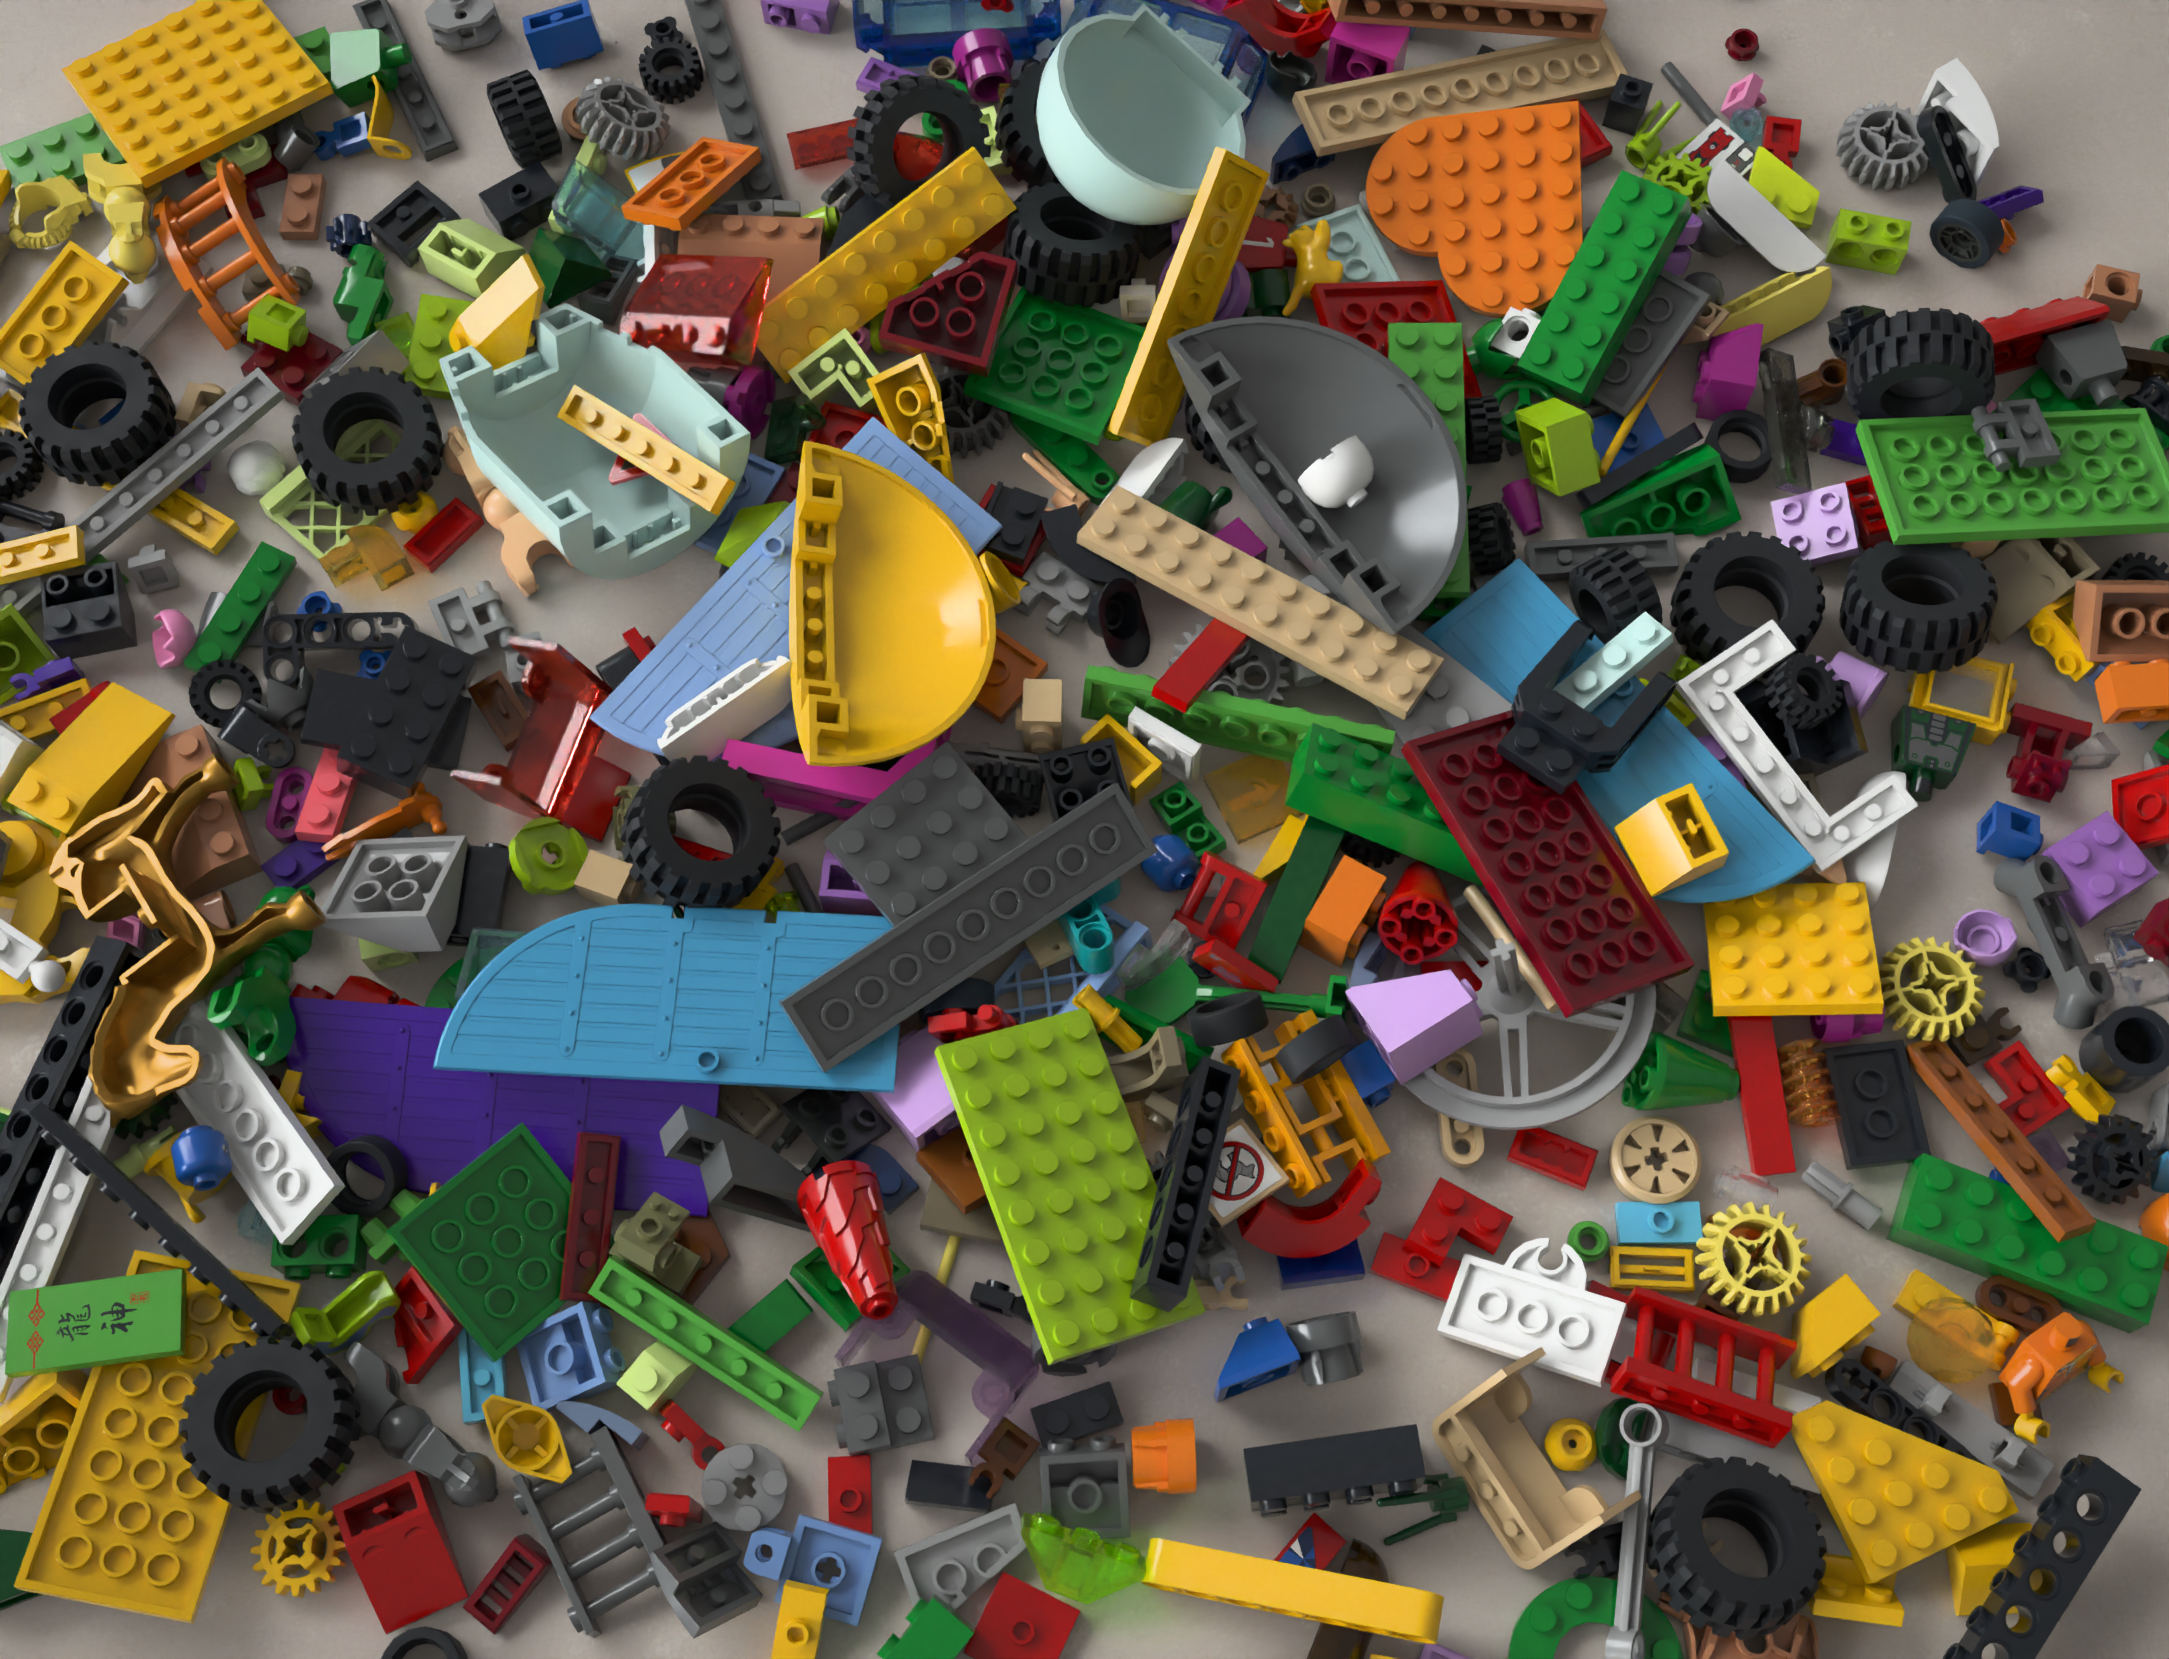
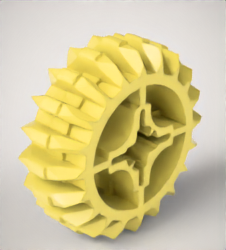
M1934 936L1927 938L1924 943L1916 937L1912 938L1908 945L1904 942L1897 944L1893 949L1894 952H1887L1882 958L1883 964H1880L1878 969L1884 1006L1886 1007L1884 1019L1892 1017L1896 1021L1892 1026V1031H1898L1901 1027L1907 1029V1040L1913 1039L1919 1033L1921 1040L1930 1042L1935 1036H1938L1941 1042H1946L1950 1038V1030L1957 1038L1964 1033L1963 1025L1968 1028L1975 1024L1976 1019L1974 1016H1978L1982 1012L1983 1006L1979 1002L1985 997L1986 991L1977 988L1982 983L1983 976L1972 975L1971 973L1976 967V962L1965 963L1961 959L1964 956V950H1958L1954 954L1950 951V941L1943 942L1940 947H1937ZM1911 966L1913 972L1910 975L1911 982L1906 987L1901 988V971L1904 967ZM1955 992L1956 1007L1954 1013L1947 1015L1945 1011L1947 1006L1946 998Z
M1753 1202L1745 1203L1742 1211L1736 1204L1730 1205L1727 1208V1215L1719 1211L1712 1217L1714 1224L1707 1223L1702 1228L1706 1237L1700 1238L1696 1242V1246L1705 1253L1696 1256L1695 1263L1707 1266V1269L1699 1274V1279L1702 1281L1711 1279L1714 1283L1707 1290L1708 1294L1712 1296L1720 1291L1724 1295L1720 1302L1721 1306L1727 1307L1735 1301L1736 1313L1740 1315L1744 1314L1749 1306L1754 1317L1763 1315L1765 1309L1771 1315H1774L1780 1311V1304L1785 1307L1791 1306L1794 1303L1793 1295L1799 1296L1805 1290L1800 1281H1806L1811 1275V1272L1801 1265L1808 1264L1812 1260V1256L1799 1250L1807 1245L1808 1239H1795L1793 1233L1798 1230V1224L1793 1223L1786 1227L1782 1223L1785 1220L1786 1214L1782 1211L1771 1217L1769 1204L1761 1206L1758 1212ZM1746 1228L1761 1232V1235L1756 1240H1748L1741 1235L1736 1238L1729 1232ZM1774 1243L1781 1253L1783 1264L1773 1254L1772 1247ZM1758 1247H1760L1759 1251L1756 1254L1757 1258L1755 1260V1263L1757 1265L1753 1266L1750 1270L1746 1272L1748 1266L1750 1265L1749 1261L1751 1259V1255L1749 1253L1755 1251ZM1723 1249L1725 1250L1724 1255H1726L1734 1265V1272L1732 1276L1730 1275L1725 1266L1722 1252ZM1751 1278H1758L1765 1283L1770 1280L1777 1287L1771 1290L1758 1291L1749 1289L1744 1285Z

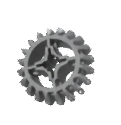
M608 76L604 80L596 78L593 83H588L586 88L583 89L576 104V122L581 125L580 131L583 134L589 135V142L600 145V150L606 149L610 151L613 157L616 154L622 156L625 161L630 157L638 162L642 158L650 160L654 154H658L659 150L663 148L670 129L668 124L670 117L664 113L665 107L662 104L656 103L657 97L649 96L646 93V88L640 89L633 82L630 84L625 83L620 77L616 81Z
M1883 100L1877 107L1869 102L1863 109L1857 108L1844 121L1837 136L1838 141L1836 144L1838 146L1836 148V155L1841 157L1840 167L1849 168L1848 177L1857 175L1859 177V185L1865 181L1871 183L1872 190L1878 185H1882L1886 191L1892 188L1893 185L1901 190L1906 183L1913 184L1925 172L1929 164V153L1923 139L1917 132L1916 125L1919 115H1911L1910 107L1906 110L1899 109L1897 102L1889 107Z

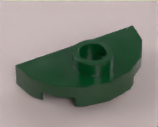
M1627 1397L1614 1399L1602 1410L1595 1427L1597 1456L1606 1471L1618 1480H1627L1630 1444L1623 1438L1620 1432V1418L1626 1408L1633 1404L1641 1403ZM1647 1411L1638 1414L1632 1423V1433L1638 1441Z

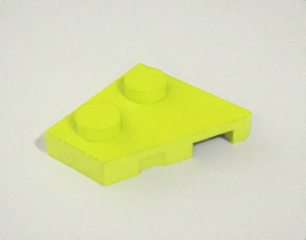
M1758 146L1748 182L1792 224L1809 230L1813 222L1820 191L1767 149Z

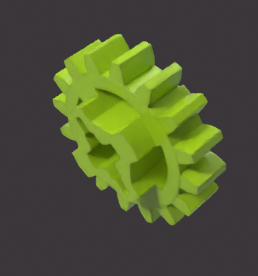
M1673 152L1669 153L1667 161L1658 156L1654 165L1648 164L1642 177L1643 179L1687 196L1692 213L1695 215L1701 209V202L1710 205L1707 186L1712 170L1711 166L1700 167L1701 158L1699 157L1693 162L1689 161L1688 153H1684L1681 159H1677Z

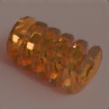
M1802 1039L1777 1049L1779 1064H1781L1779 1066L1781 1079H1785L1782 1082L1783 1092L1789 1095L1785 1098V1104L1788 1110H1792L1787 1115L1788 1123L1793 1126L1819 1128L1836 1124L1842 1120L1839 1115L1828 1114V1110L1838 1106V1101L1824 1098L1825 1094L1833 1091L1835 1088L1834 1084L1821 1083L1820 1080L1831 1074L1830 1069L1817 1067V1063L1827 1059L1826 1053L1814 1052L1813 1048L1823 1044L1824 1041L1821 1039Z

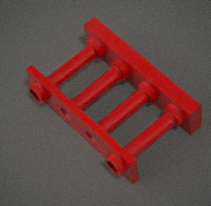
M1638 1286L1633 1289L1624 1303L1627 1305L1625 1317L1637 1321L1633 1357L1627 1356L1613 1375L1610 1392L1774 1449L1791 1430L1793 1413L1776 1408L1773 1405L1775 1369L1780 1370L1795 1352L1797 1342L1781 1337L1774 1332L1764 1331L1672 1299L1654 1290ZM1654 1327L1678 1335L1674 1372L1651 1363ZM1695 1341L1718 1349L1715 1386L1691 1377ZM1735 1355L1758 1363L1755 1400L1732 1391Z

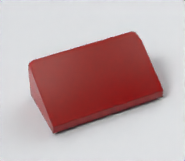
M590 755L562 817L561 822L563 826L568 830L572 827L581 836L602 843L613 819V807H618L622 796L614 797L617 786L628 785L632 776L631 773L598 756Z

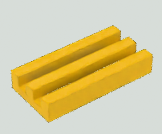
M1610 1246L1607 1251L1610 1263L1608 1265V1274H1610L1609 1288L1613 1290L1633 1291L1638 1286L1656 1292L1693 1293L1695 1291L1693 1249ZM1619 1258L1684 1260V1267L1619 1264ZM1620 1274L1685 1277V1281L1620 1279Z

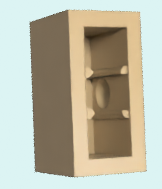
M1024 678L1022 708L1016 707L1015 729L1016 731H1023L1025 752L1042 754L1062 749L1064 713L1062 679Z

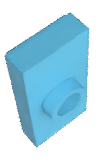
M1699 1201L1673 1202L1668 1204L1617 1202L1614 1205L1618 1246L1696 1245L1697 1240L1703 1238Z

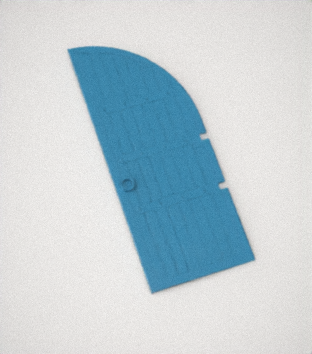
M1518 558L1422 634L1509 703L1513 704L1517 688L1571 625L1580 619ZM1595 635L1592 641L1588 639L1582 650L1575 657L1572 668L1558 684L1605 646ZM1634 675L1590 713L1602 720L1605 726L1612 727L1646 686ZM1665 706L1610 772L1590 773L1587 770H1583L1576 778L1632 867L1633 865L1614 830L1615 826L1655 798L1693 783L1723 839L1729 855L1722 868L1653 897L1654 899L1681 903H1710L1743 898L1773 888L1798 875L1816 862L1813 856Z
M656 904L608 905L565 915L532 930L516 940L490 961L475 977L462 994L446 1023L437 1048L433 1069L894 1093L900 1023L827 1072H822L778 1003L891 929L892 925L884 916L778 911L776 923H765L766 910L714 907L688 908V906H685L684 918H673V906Z

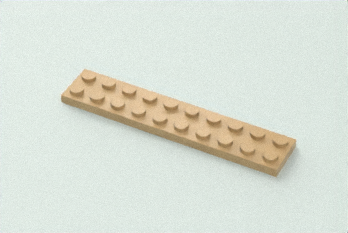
M1605 29L1600 30L1597 40L1558 38L1298 91L1294 93L1292 103L1316 155L1319 157L1385 143L1401 128L1424 118L1561 103L1576 98L1579 101L1608 96L1612 94L1620 73L1628 75Z
M1119 485L1116 486L1077 533V544L1402 720L1407 718L1443 666L1444 658L1397 633L1393 636L1383 631L1354 610Z

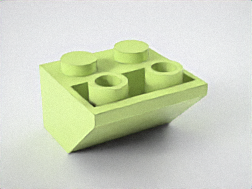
M469 218L438 223L418 247V251L429 274L476 299L522 255L526 254L524 247Z

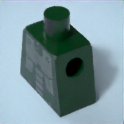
M1907 705L1902 706L1892 720L1891 771L1906 774V781H1910L1908 793L1915 801H1930L1934 788L1946 789L1953 781L1964 759L1976 729V724Z

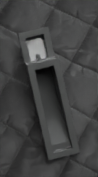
M681 1105L659 1131L666 1157L700 1166L709 1204L811 1232L800 1212L796 1198L798 1189L807 1176L754 1137L718 1118L685 1105Z

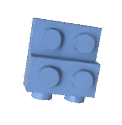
M580 1302L545 1319L516 1344L533 1405L549 1413L557 1409L556 1406L561 1400L589 1399L617 1386L616 1383L621 1378L620 1372L625 1369V1360L620 1350L612 1346L609 1332L614 1327L613 1319L607 1309L601 1308L600 1303Z

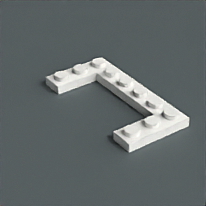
M1771 619L1680 680L1676 689L1777 821L1813 856L1816 862L1812 866L1820 874L1913 811L1918 804L1893 774L1831 817L1828 816L1734 694L1796 651L1793 644L1775 621Z

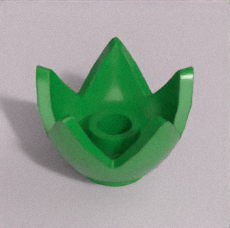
M1502 317L1491 320L1480 327L1472 337L1473 345L1466 348L1475 375L1484 372L1487 379L1509 380L1522 377L1520 371L1506 372L1516 361L1514 356L1494 352L1490 348L1495 337L1503 329Z

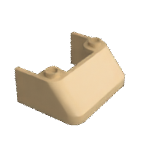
M1542 1347L1499 1370L1438 1415L1432 1424L1433 1438L1456 1475L1463 1477L1469 1495L1511 1560L1524 1569L1537 1567L1642 1498L1639 1491L1636 1490L1609 1508L1601 1494L1589 1485H1578L1567 1491L1519 1419L1532 1405L1531 1390L1520 1373L1546 1355Z

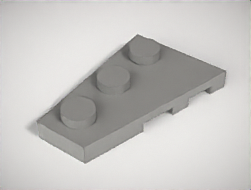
M1013 1502L894 1551V1555L913 1607L921 1597L928 1602L936 1594L955 1610L984 1583L1030 1545V1541L1016 1504Z

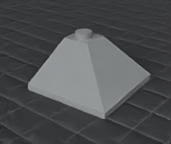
M466 835L358 840L321 908L327 920L321 926L403 952L443 951L456 924L468 846Z

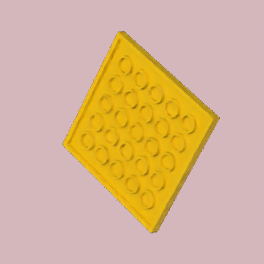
M197 0L193 5L179 12L168 14L163 20L146 28H140L132 35L116 43L107 44L102 50L85 58L77 59L71 65L61 69L70 85L145 188L334 93L326 77L262 0Z

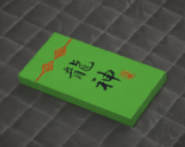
M181 1268L11 1291L9 1293L5 1375L9 1378L184 1355L187 1273Z

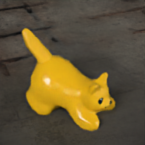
M1325 219L1318 221L1315 230H1312L1308 225H1302L1293 233L1288 234V239L1282 241V244L1294 250L1297 256L1294 288L1282 311L1284 316L1291 315L1297 309L1301 297L1308 300L1312 299L1310 291L1315 283H1341L1344 272L1343 266L1340 261H1332L1327 255L1331 234L1330 227Z

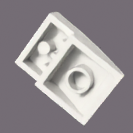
M1955 58L1935 70L1914 115H1920L1923 110L1936 105L1945 108L1978 188L2000 146L1998 130L1992 110L1980 86L1959 59Z

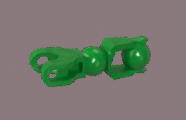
M308 884L299 889L291 886L275 887L263 896L256 911L268 902L287 903L290 897L299 890L304 891L314 900L315 892ZM292 930L271 939L241 962V975L234 978L232 986H226L213 992L207 1012L208 1020L221 1031L227 1027L242 1023L248 1035V1054L262 1067L270 1066L280 1061L288 1054L296 1032V1024L289 1005L291 989L287 985L294 974L293 962H296L299 957L305 955L311 948L313 930Z

